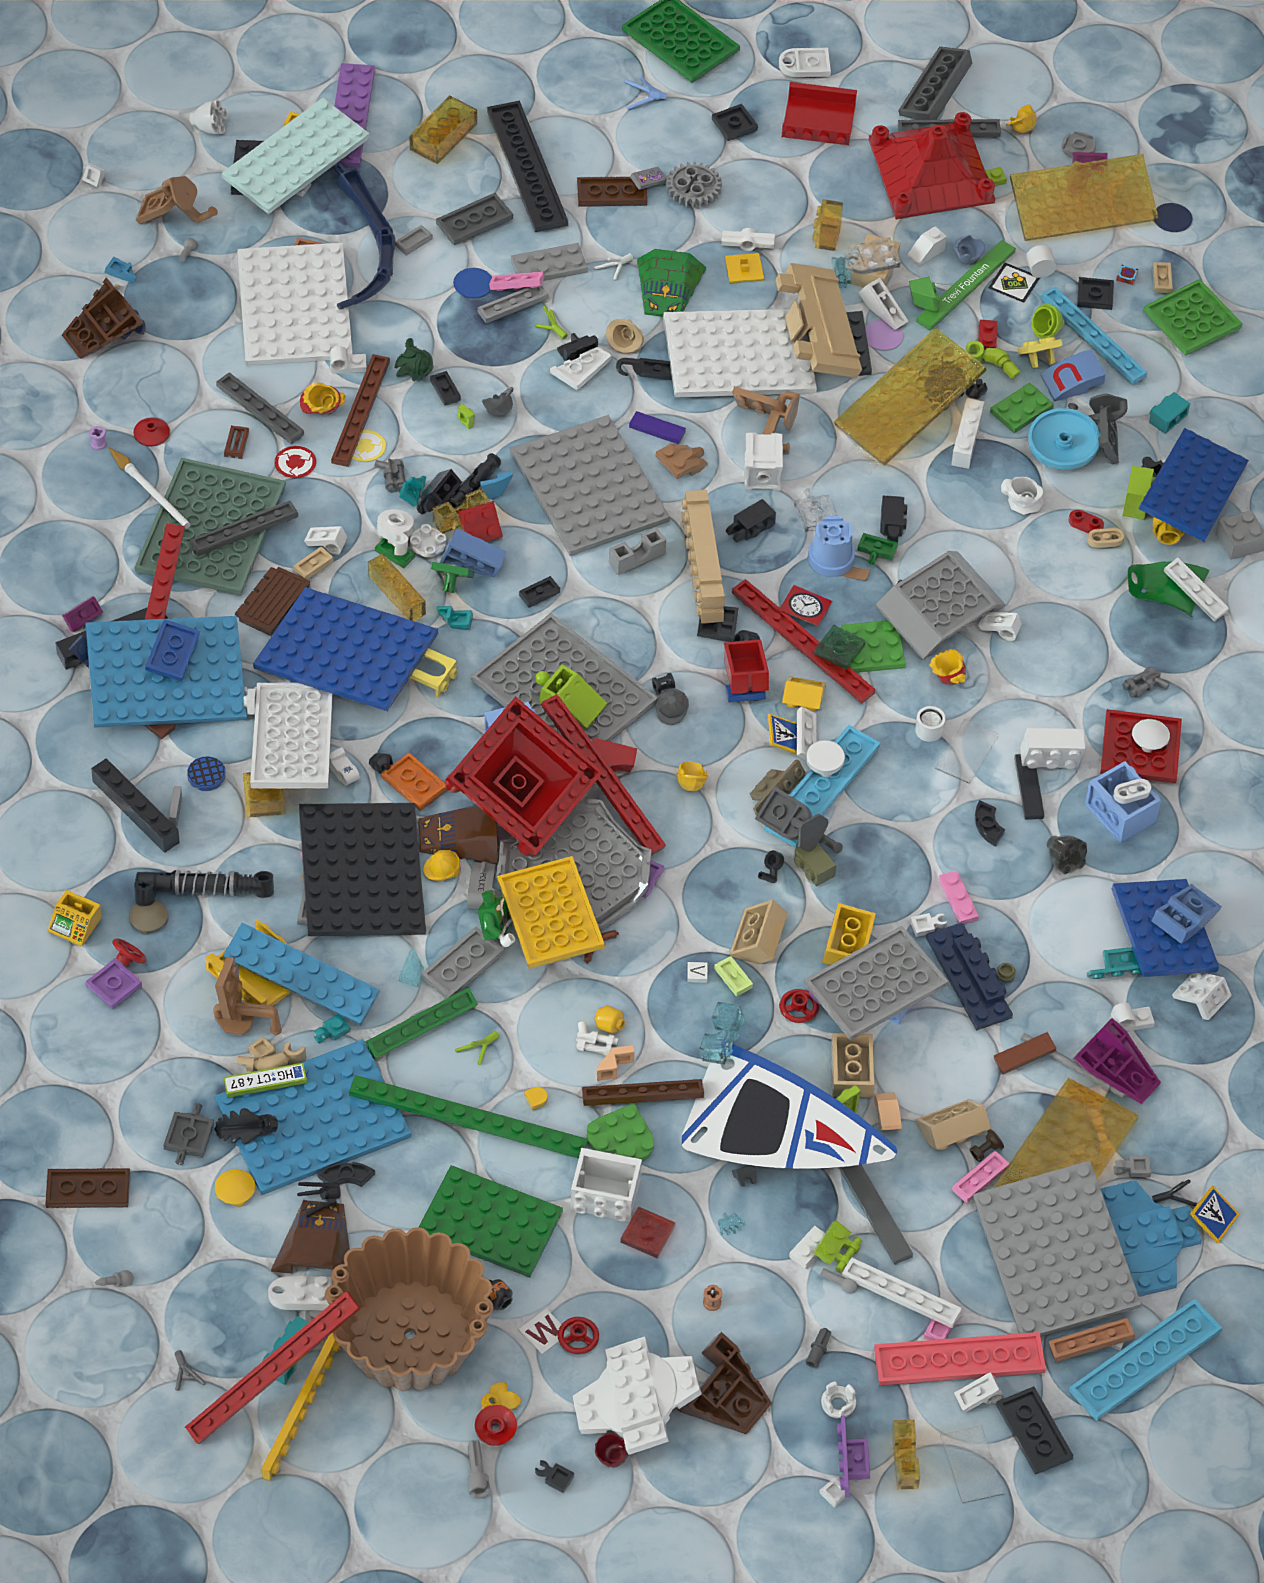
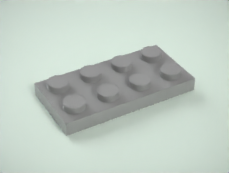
M579 243L511 256V262L516 274L543 272L545 277L543 281L588 272Z
M476 926L423 971L421 978L447 999L462 991L505 953V949L494 940L484 941L482 930Z

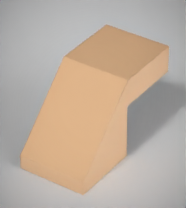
M633 1045L613 1048L597 1066V1081L617 1079V1065L634 1063Z
M895 1093L874 1094L875 1103L878 1108V1123L881 1130L902 1129L898 1099Z

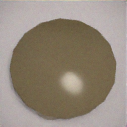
M157 900L149 906L134 904L129 911V920L133 927L139 930L141 934L146 935L167 924L168 911L165 905Z

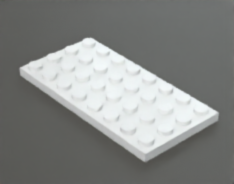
M257 683L251 788H328L333 694L300 683Z

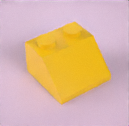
M789 676L785 683L782 703H786V706L790 708L803 706L815 712L816 709L821 708L826 683Z

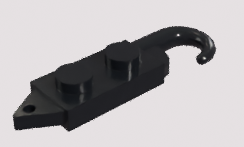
M621 358L616 363L617 371L623 376H628V373L621 369V366L625 364L632 365L634 372L639 377L672 380L670 361L647 358Z

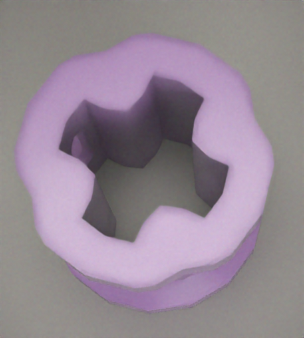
M100 426L91 428L89 435L92 439L90 442L92 449H104L107 445L104 438L106 435L105 429Z

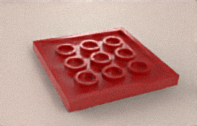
M1107 709L1100 774L1126 761L1129 766L1135 769L1141 779L1176 783L1182 719ZM1146 719L1160 721L1170 732L1169 743L1161 749L1144 752L1142 747L1132 737L1134 726L1141 720Z

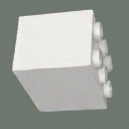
M581 1148L571 1188L570 1210L580 1214H593L600 1218H613L620 1222H631L641 1181L642 1159Z

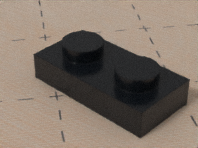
M447 371L430 376V381L444 406L461 401V395Z
M549 576L520 590L519 596L530 608L559 594L560 587Z

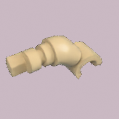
M287 1042L284 1045V1053L279 1052L272 1056L259 1058L258 1060H256V1057L238 1056L237 1064H246V1070L250 1072L298 1064L306 1061V1048L303 1046L298 1051L292 1052L291 1044Z

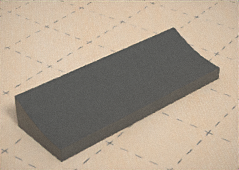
M939 46L899 108V116L915 120H937L972 65L970 50Z

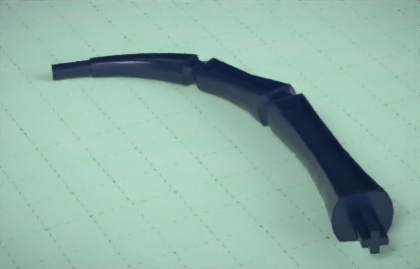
M338 163L334 167V170L339 174L338 186L351 198L363 214L379 250V264L373 280L366 288L350 299L337 303L338 309L341 310L369 299L390 282V277L393 275L396 238L393 234V229L365 186L357 168L347 170L343 164Z

